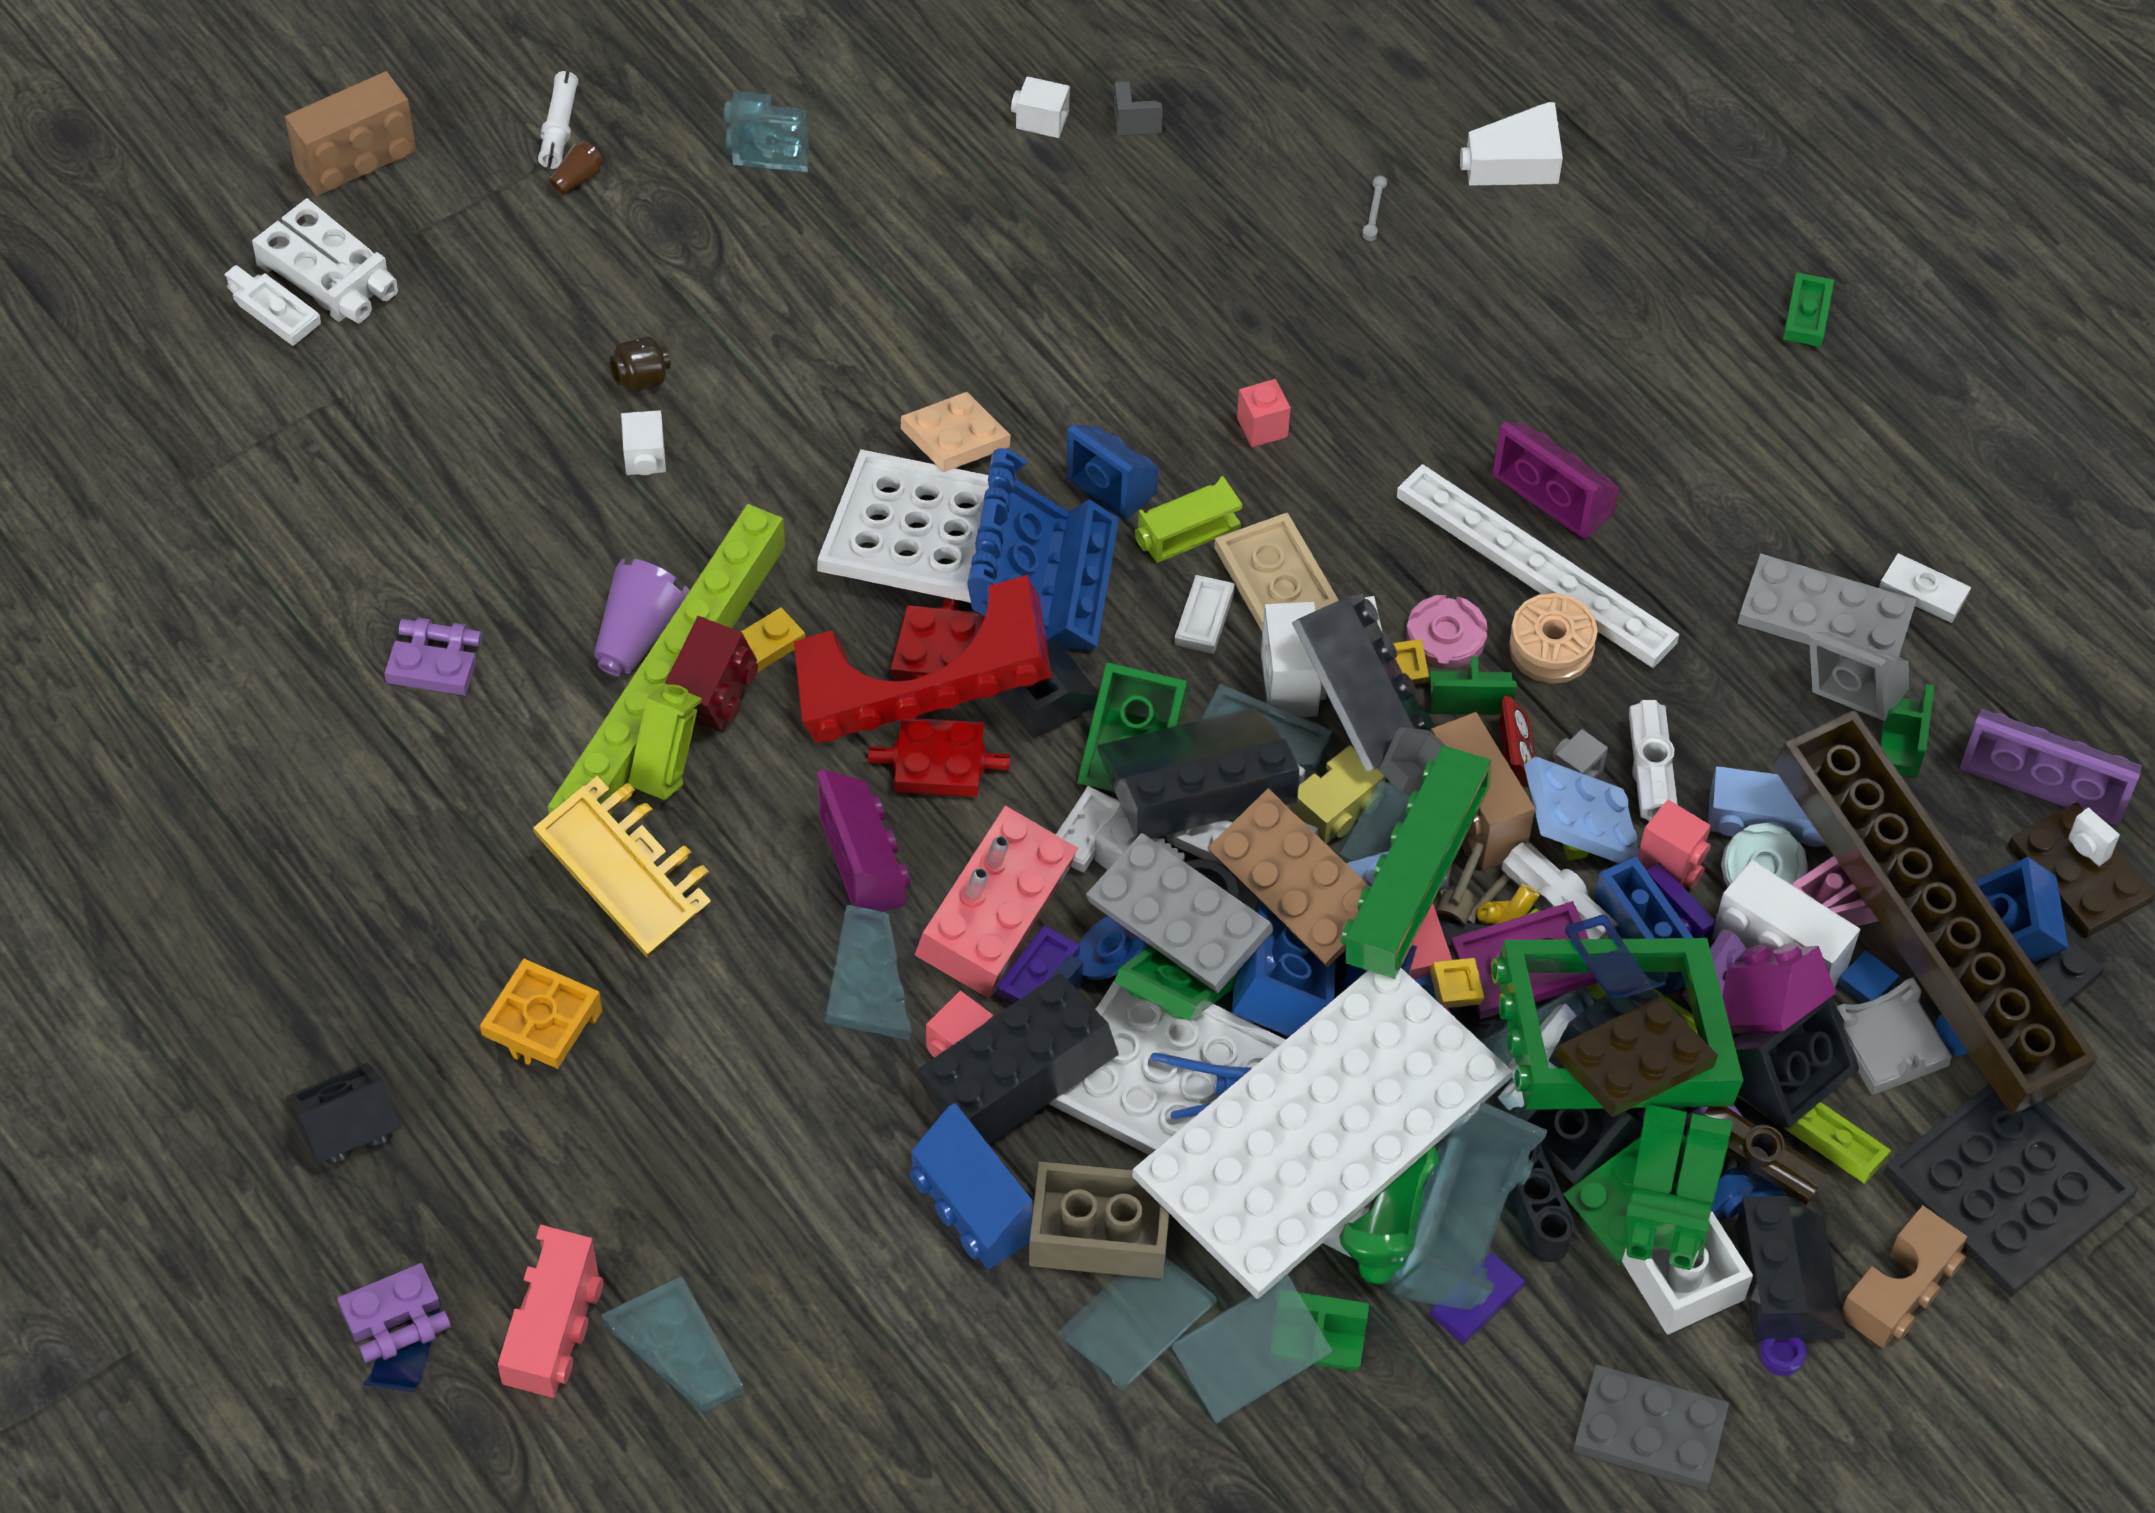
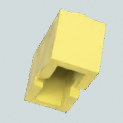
M1351 745L1326 764V769L1329 772L1322 778L1314 773L1298 787V802L1289 806V809L1303 822L1318 828L1319 838L1325 844L1336 836L1341 838L1346 835L1353 827L1355 820L1365 812L1367 814L1374 812L1384 800L1383 792L1386 777L1378 771L1379 769L1366 772L1356 750Z

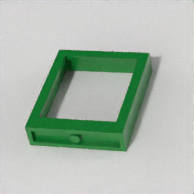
M1707 938L1503 941L1498 958H1493L1491 975L1493 983L1499 984L1500 987L1499 1014L1502 1020H1507V1051L1509 1055H1514L1516 1062L1514 1070L1515 1089L1517 1092H1522L1526 1110L1603 1108L1566 1068H1549L1528 973L1682 972L1697 1034L1718 1055L1715 1066L1632 1108H1646V1104L1660 1107L1733 1106L1743 1083V1076Z

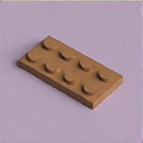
M1268 788L1207 848L1326 967H1329L1346 950V945L1341 943L1344 926L1348 919L1355 920L1359 912L1358 902L1362 890L1365 886H1370Z

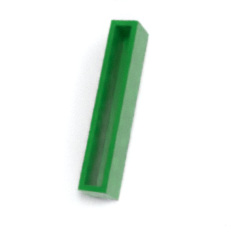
M1445 745L1442 746L1435 760L1429 759L1424 769L1423 785L1420 791L1414 790L1409 798L1406 810L1407 817L1404 823L1397 822L1391 836V848L1388 854H1381L1374 871L1375 880L1372 886H1365L1362 890L1358 902L1359 912L1355 920L1348 919L1344 926L1341 943L1346 945L1347 964L1393 979L1396 978L1490 788L1491 759Z

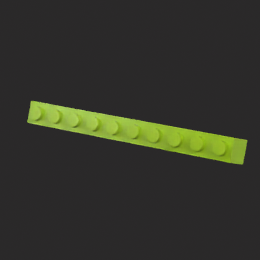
M750 504L746 505L547 806L548 814L596 776L609 788V791L597 800L600 804L623 785L628 784L646 698L665 684L697 616L704 617L729 628L734 627L785 548L784 521L782 517Z

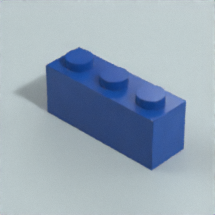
M1636 856L1599 873L1594 900L1597 905L1619 924L1617 934L1621 939L1693 938ZM1644 972L1655 989L1664 996L1685 986L1682 972Z

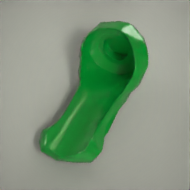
M1435 1145L1375 1197L1373 1207L1368 1213L1352 1223H1346L1339 1235L1341 1246L1359 1263L1360 1275L1368 1283L1385 1284L1389 1282L1396 1272L1404 1266L1407 1257L1415 1249V1229L1423 1203L1424 1184L1432 1171L1440 1164Z

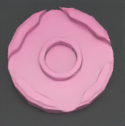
M1435 595L1422 600L1412 609L1406 626L1407 641L1422 639L1427 664L1439 668H1459L1469 664L1471 656L1478 657L1482 653L1487 641V621L1480 609L1467 599L1456 597V600L1446 599V595Z

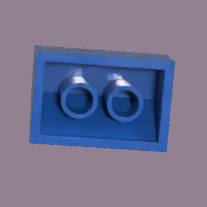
M952 1104L943 1112L911 1151L912 1170L909 1174L918 1191L922 1194L928 1192L935 1201V1209L942 1222L948 1227L953 1225L960 1233V1241L967 1254L974 1260L979 1258L989 1270L1030 1244L1033 1200L957 1104Z

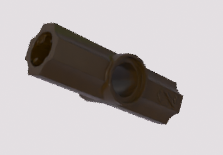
M1726 1106L1708 1107L1703 1116L1733 1122L1726 1155L1736 1160L1738 1169L1745 1176L1752 1179L1764 1178L1801 1203L1808 1204L1828 1173L1827 1170L1786 1145L1781 1133L1771 1126H1756ZM1752 1147L1763 1149L1768 1157L1759 1156Z

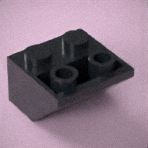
M1046 639L1052 678L1038 681L1031 686H1020L998 692L1033 738L1096 706L1099 695L1098 690L1057 640Z

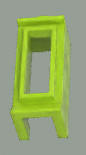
M1222 476L1216 485H1209L1150 509L1147 513L1139 510L1138 528L1135 529L1136 540L1143 551L1148 550L1155 562L1159 563L1212 541L1217 537L1240 529L1241 523L1234 512L1241 510L1243 504L1224 476Z
M663 684L646 698L628 782L633 788L666 800L683 786L681 776L684 773L697 709L694 707L702 701V698L690 694L686 688L674 684Z

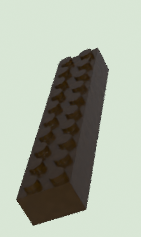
M1853 710L1785 742L1773 768L2010 1114L2014 1115L2082 1080L2097 1061V1055L1857 712Z

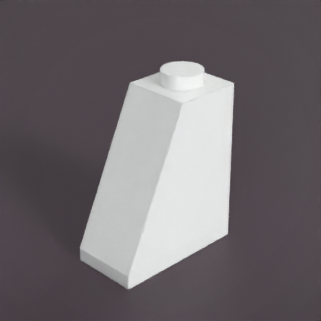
M1555 102L1544 103L1470 131L1467 147H1461L1460 167L1461 170H1467L1469 185L1558 184L1563 157Z

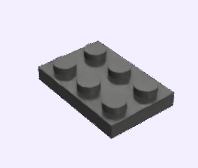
M1595 1365L1573 1452L1707 1491L1729 1402Z

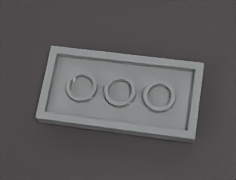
M1760 553L1737 624L1809 645V636L1812 632L1838 633L1851 639H1857L1868 646L1886 653L1899 656L1917 599Z
M1143 833L1134 840L1086 894L1091 904L1216 993H1219L1273 931L1270 921Z

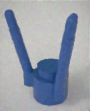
M1160 1053L1151 1054V1059L1156 1062L1215 1075L1214 1096H1220L1252 1069L1251 1067L1220 1066ZM1211 1103L1175 1110L1171 1112L1170 1116L1172 1119L1193 1117Z

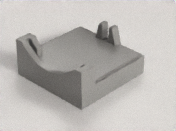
M1914 978L1905 980L1901 985L1875 1000L1862 1004H1842L1836 1006L1859 1067L1857 1071L1872 1096L1950 1065L1952 1056L1919 1002L1921 989Z

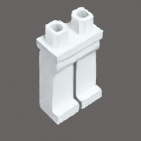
M308 198L281 218L282 223L276 221L252 240L257 266L266 272L274 270L312 296L321 307L330 311L331 317L338 322L348 317L360 324L372 311L371 301L368 300L370 297L376 295L382 301H388L398 292L396 279L387 271L385 257L378 252L374 254ZM305 215L306 222L301 226L298 225L297 220ZM277 237L278 244L273 248L268 245L270 240Z

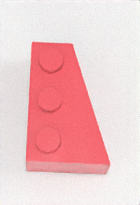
M540 1225L536 1239L540 1240L541 1255L536 1268L527 1267L524 1281L529 1282L530 1285L521 1308L514 1309L499 1358L498 1368L503 1385L554 1398L559 1384H566L570 1377L573 1366V1357H570L575 1343L581 1344L584 1340L588 1327V1317L585 1316L590 1303L597 1304L600 1298L603 1278L599 1277L592 1238Z

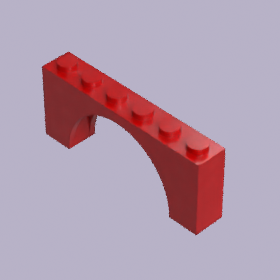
M1028 575L988 586L987 612L974 640L951 663L921 678L907 681H884L860 673L849 665L846 651L832 630L794 641L802 722L816 743L834 741L844 735L862 730H873L880 725L902 719H913L919 714L941 708H952L962 702L980 697H991L998 692L1020 686H1031L1038 681L1052 678L1040 597Z

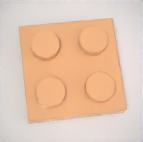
M968 392L901 416V429L943 472L993 454L996 449L1010 447L1011 435Z

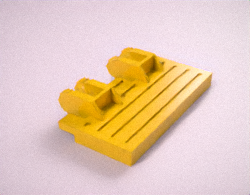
M596 776L533 827V832L638 949L648 957L711 902L700 888L696 889L687 898L684 897L686 893L706 877L709 871L704 865L696 867L677 886H674L666 876L677 866L682 865L692 852L686 846H682L657 867L654 863L666 853L665 849L643 825L632 834H627L646 818L653 809L647 803L638 805L631 814L618 824L610 813L619 805L625 803L632 796L635 789L629 783H626L600 804L597 800L606 794L609 788Z

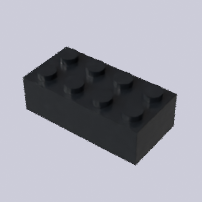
M1059 972L917 1070L929 1100L943 1114L949 1106L956 1103L989 1145L1118 1056L1119 1052L1109 1023Z

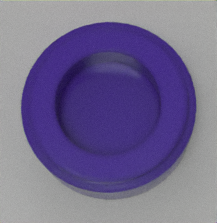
M1790 1338L1789 1341L1766 1339L1762 1341L1759 1350L1763 1366L1769 1372L1779 1376H1790L1798 1372L1804 1364L1807 1353L1806 1346L1800 1338Z

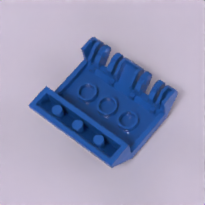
M996 449L992 454L987 480L989 488L985 490L975 541L976 553L972 556L967 582L972 609L985 616L989 599L988 586L1028 575L1040 597L1046 639L1057 640L1063 648L1093 650L1098 646L1119 518L1090 499L1068 512L1016 479L1015 472L1027 465L1026 459L1009 449Z

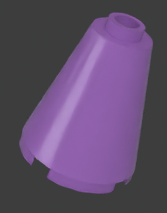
M626 558L621 559L615 568L594 651V656L599 661L598 667L613 676H620L621 673H631L654 646L690 592L685 585L681 592L673 585L676 577L669 572L643 560L634 559L631 565H626Z

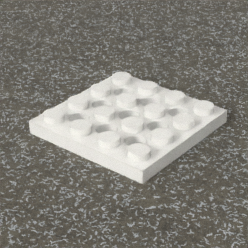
M860 449L819 554L817 571L971 603L967 582L972 556L976 553L975 541L985 490L989 488L988 475L955 468L943 472L935 464ZM885 487L897 489V491L892 493H885L881 490ZM923 495H931L935 497V499L930 501L921 500L919 498H921ZM961 503H970L974 505V507L968 509L960 508L958 506ZM876 514L887 517L884 520L870 519ZM914 522L926 525L922 528L909 527ZM952 530L965 533L961 536L948 535ZM864 542H870L877 545L873 548L860 547V545H862ZM903 550H909L916 553L912 556L899 555V553H901ZM942 558H949L955 561L952 564L946 565L938 563Z

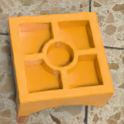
M523 959L481 1023V1034L486 1038L507 1046L516 1060L523 1054L525 1064L530 1065L532 1060L536 1059L558 1069L587 1022L595 1024L602 1013L600 992Z

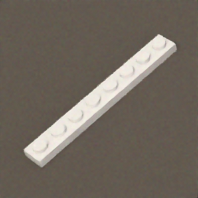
M1422 464L1398 487V499L1539 593H1559L1572 596L1585 604L1595 617L1599 633L1650 667L1654 668L1677 644L1679 633Z

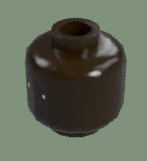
M644 337L617 345L615 354L610 356V368L614 381L618 386L623 385L629 392H636L663 384L666 370L671 368V360L665 346L659 347L653 338Z

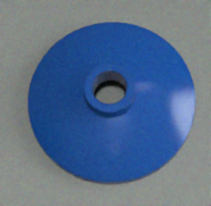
M1111 917L1103 918L1092 926L1079 942L1080 955L1077 959L1083 962V977L1091 980H1101L1117 975L1119 968L1144 951L1147 943Z

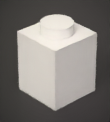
M1026 77L1022 90L1015 91L1011 104V112L1016 113V129L1059 138L1069 113L1070 86Z
M661 410L621 413L626 475H650L652 473L666 472Z

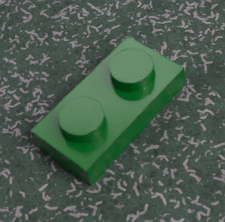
M1796 272L1783 340L1818 347L1822 346L1834 285L1833 279Z

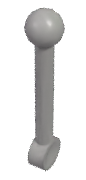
M1376 176L1372 182L1375 191L1368 225L1364 226L1362 232L1363 238L1367 241H1373L1377 238L1378 229L1375 224L1382 190L1387 186V179L1384 176Z

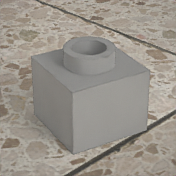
M1581 729L1571 740L1565 738L1555 749L1552 758L1555 760V764L1596 778L1604 769L1608 747Z

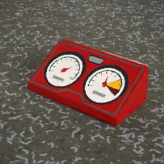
M1504 696L1498 719L1503 757L1521 786L1529 787L1524 764L1535 757L1531 722L1528 715L1511 696Z

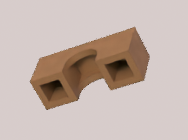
M1922 1205L1898 1234L1890 1253V1257L1906 1268L1909 1277L1903 1279L1891 1278L1872 1266L1846 1297L1841 1310L1843 1320L1883 1349L1894 1336L1901 1340L1915 1322L1916 1318L1912 1314L1920 1305L1925 1309L1928 1308L1938 1295L1941 1287L1937 1283L1944 1275L1952 1278L1962 1266L1966 1256L1961 1251L1967 1236Z

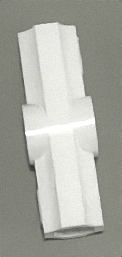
M1642 700L1640 703L1629 708L1634 756L1632 775L1637 782L1640 816L1650 822L1667 799L1677 804L1672 764L1675 749L1669 740L1665 706L1659 704L1657 700Z
M1521 842L1512 849L1508 857L1503 861L1502 870L1519 886L1527 884L1539 893V897L1533 905L1534 908L1542 911L1574 901L1589 939H1611L1617 932L1619 924L1588 896V890L1582 879L1569 869L1560 871L1529 842Z

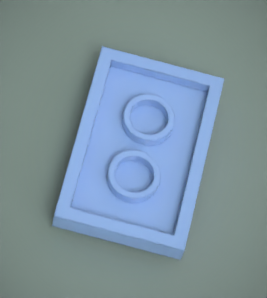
M1536 756L1524 764L1541 836L1617 863H1622L1635 856L1638 858L1637 834L1632 825L1628 809V798L1624 793V789Z

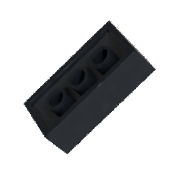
M1363 594L1343 598L1291 623L1366 772H1370L1380 768L1390 744L1400 727L1431 731L1435 726L1429 714L1421 710L1414 696L1416 695V688L1413 681L1406 673H1402L1395 659L1397 658V650L1393 642L1383 635L1377 623L1379 616L1375 606L1370 600L1365 599Z

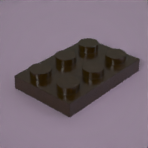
M2076 802L2013 835L2010 838L2008 847L2019 860L2029 857L2056 876L2062 911L2082 935L2088 938L2152 903L2155 892L2116 846L2111 858L2101 866H2098L2089 857L2083 856L2076 850L2074 844L2068 840L2076 817L2084 811L2081 805Z
M1661 996L1560 1044L1556 1053V1058L1612 1117L1713 1068L1718 1057L1715 1051Z

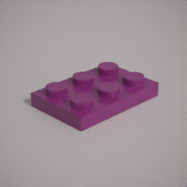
M1574 901L1451 938V947L1456 960L1475 958L1484 994L1481 1004L1475 1005L1480 1019L1499 1014V997L1501 992L1499 984H1494L1492 981L1491 966L1493 958H1498L1504 940L1589 939ZM1528 973L1534 1002L1601 983L1604 977V973Z

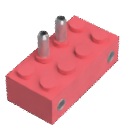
M1005 805L922 933L915 956L989 998L1069 872L1078 847Z

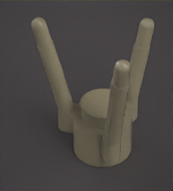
M1481 843L1475 845L1458 884L1451 886L1449 890L1438 891L1433 905L1439 920L1460 922L1462 926H1465L1466 923L1475 924L1479 906L1484 902H1491L1511 879L1504 873L1474 906V896L1466 888L1483 850ZM1450 867V869H1449V871H1448V873H1447V875H1446V876H1447V879H1448V882H1449V876H1450L1451 867Z

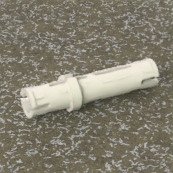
M566 71L555 75L547 121L543 123L540 133L543 142L538 155V161L547 168L549 156H552L551 169L558 168L562 162L564 145L569 142L571 134L569 122L578 86V78L570 72L568 83H564Z

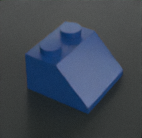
M1072 425L1068 429L1067 480L1125 521L1157 493L1159 468L1149 458L1140 456L1127 447L1119 437L1110 435L1099 426Z
M2026 857L1975 880L2032 964L2068 949L2057 878L2053 873L2029 857Z

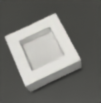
M2088 807L2076 817L2068 840L2074 844V847L2080 854L2089 857L2098 866H2101L2111 858L2120 834Z

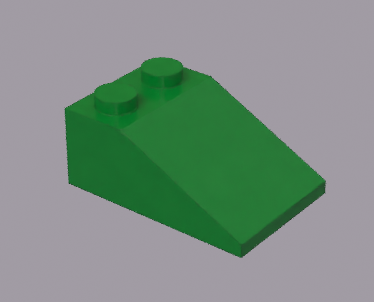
M1106 662L1077 783L1115 792L1097 751V745L1182 725L1191 690L1190 684L1186 680Z

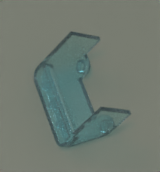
M1481 1101L1447 1134L1438 1150L1440 1164L1429 1175L1424 1188L1423 1203L1415 1229V1249L1406 1258L1404 1266L1392 1277L1389 1288L1390 1293L1406 1300L1471 1310L1477 1304L1482 1305L1485 1302L1487 1296L1492 1292L1494 1284L1492 1280L1487 1278L1488 1269L1483 1267L1507 1195L1517 1183L1524 1185L1533 1167V1161L1528 1159L1530 1151L1545 1139L1547 1130Z

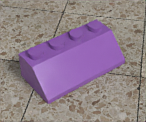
M1981 709L1959 769L2064 807L2078 802L2084 810L2089 807L2102 820L2119 826L2139 779L2142 765L2131 762L2122 756L2111 755L2094 749L2083 742L2072 741L2049 733L2043 728L2018 722L2004 714Z

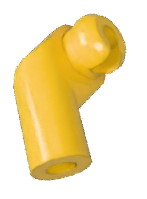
M1521 884L1511 901L1482 903L1477 910V918L1480 923L1492 926L1525 916L1538 899L1539 893L1531 886Z

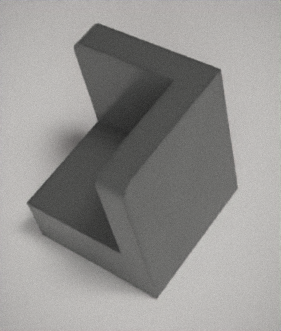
M1130 81L1115 82L1114 114L1117 135L1162 133V103L1158 101L1132 102Z
M1400 727L1378 771L1401 792L1412 793L1414 790L1420 791L1423 785L1422 778L1429 759L1435 760L1445 744L1429 730Z

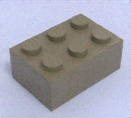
M1039 1161L1030 1233L1029 1266L1163 1279L1170 1213L1132 1177L1133 1170Z

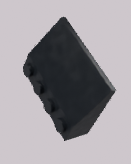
M1256 707L1097 745L1099 756L1128 819L1135 839L1141 833L1151 839L1239 817L1268 788L1285 805L1298 802L1300 771L1286 739Z

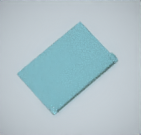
M1165 1258L1163 1279L1118 1275L1057 1332V1335L1108 1374L1113 1384L1121 1391H1124L1133 1380L1210 1307H1213L1217 1303V1299L1211 1291Z
M1288 1274L1258 1300L1253 1295L1249 1296L1171 1344L1215 1423L1220 1422L1333 1353Z

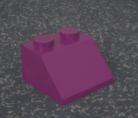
M1794 942L1775 949H1767L1766 945H1757L1745 950L1742 953L1743 958L1727 970L1722 998L1732 1034L1782 1032L1833 996L1836 991L1819 946L1800 947L1799 943Z

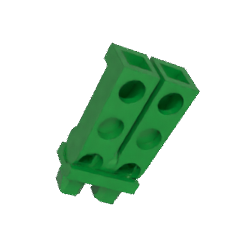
M1646 1104L1631 1203L1628 1204L1622 1240L1626 1241L1627 1256L1630 1258L1644 1261L1651 1259L1653 1247L1671 1250L1669 1263L1673 1267L1691 1270L1697 1257H1703L1709 1220L1729 1146L1733 1122L1692 1113L1676 1195H1673L1671 1190L1687 1112Z

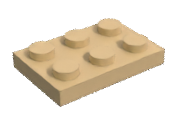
M1288 512L1215 538V550L1261 631L1263 630L1265 604L1314 602L1316 611L1339 601Z

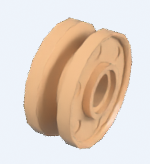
M1559 593L1539 594L1525 601L1515 612L1509 641L1512 661L1523 674L1535 681L1548 684L1567 683L1581 676L1591 665L1595 650L1598 629L1594 615L1582 602L1572 596Z

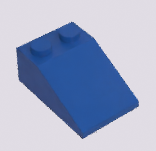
M1258 900L1254 911L1271 922L1273 931L1238 970L1234 984L1232 1013L1241 1016L1248 1022L1258 1023L1280 1032L1289 1038L1334 1000L1336 960L1329 967H1326Z

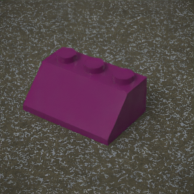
M1504 422L1500 426L1493 468V476L1584 540L1615 512L1619 487L1608 477L1600 475L1584 464L1578 456L1568 453L1552 442L1546 434L1536 431L1528 424Z
M825 769L817 771L819 819L857 919L906 906L905 888L911 887L910 877L905 863L898 864L894 854L898 853V848L893 831L891 829L885 830L881 820H885V814L879 796H871L866 781Z

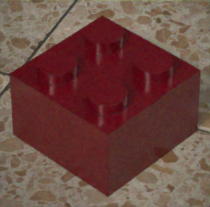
M697 616L665 684L682 686L688 690V693L702 698V701L694 707L697 709L695 722L723 733L727 723L733 722L739 712L741 705L739 698L745 685L750 686L758 671L757 658L742 632Z

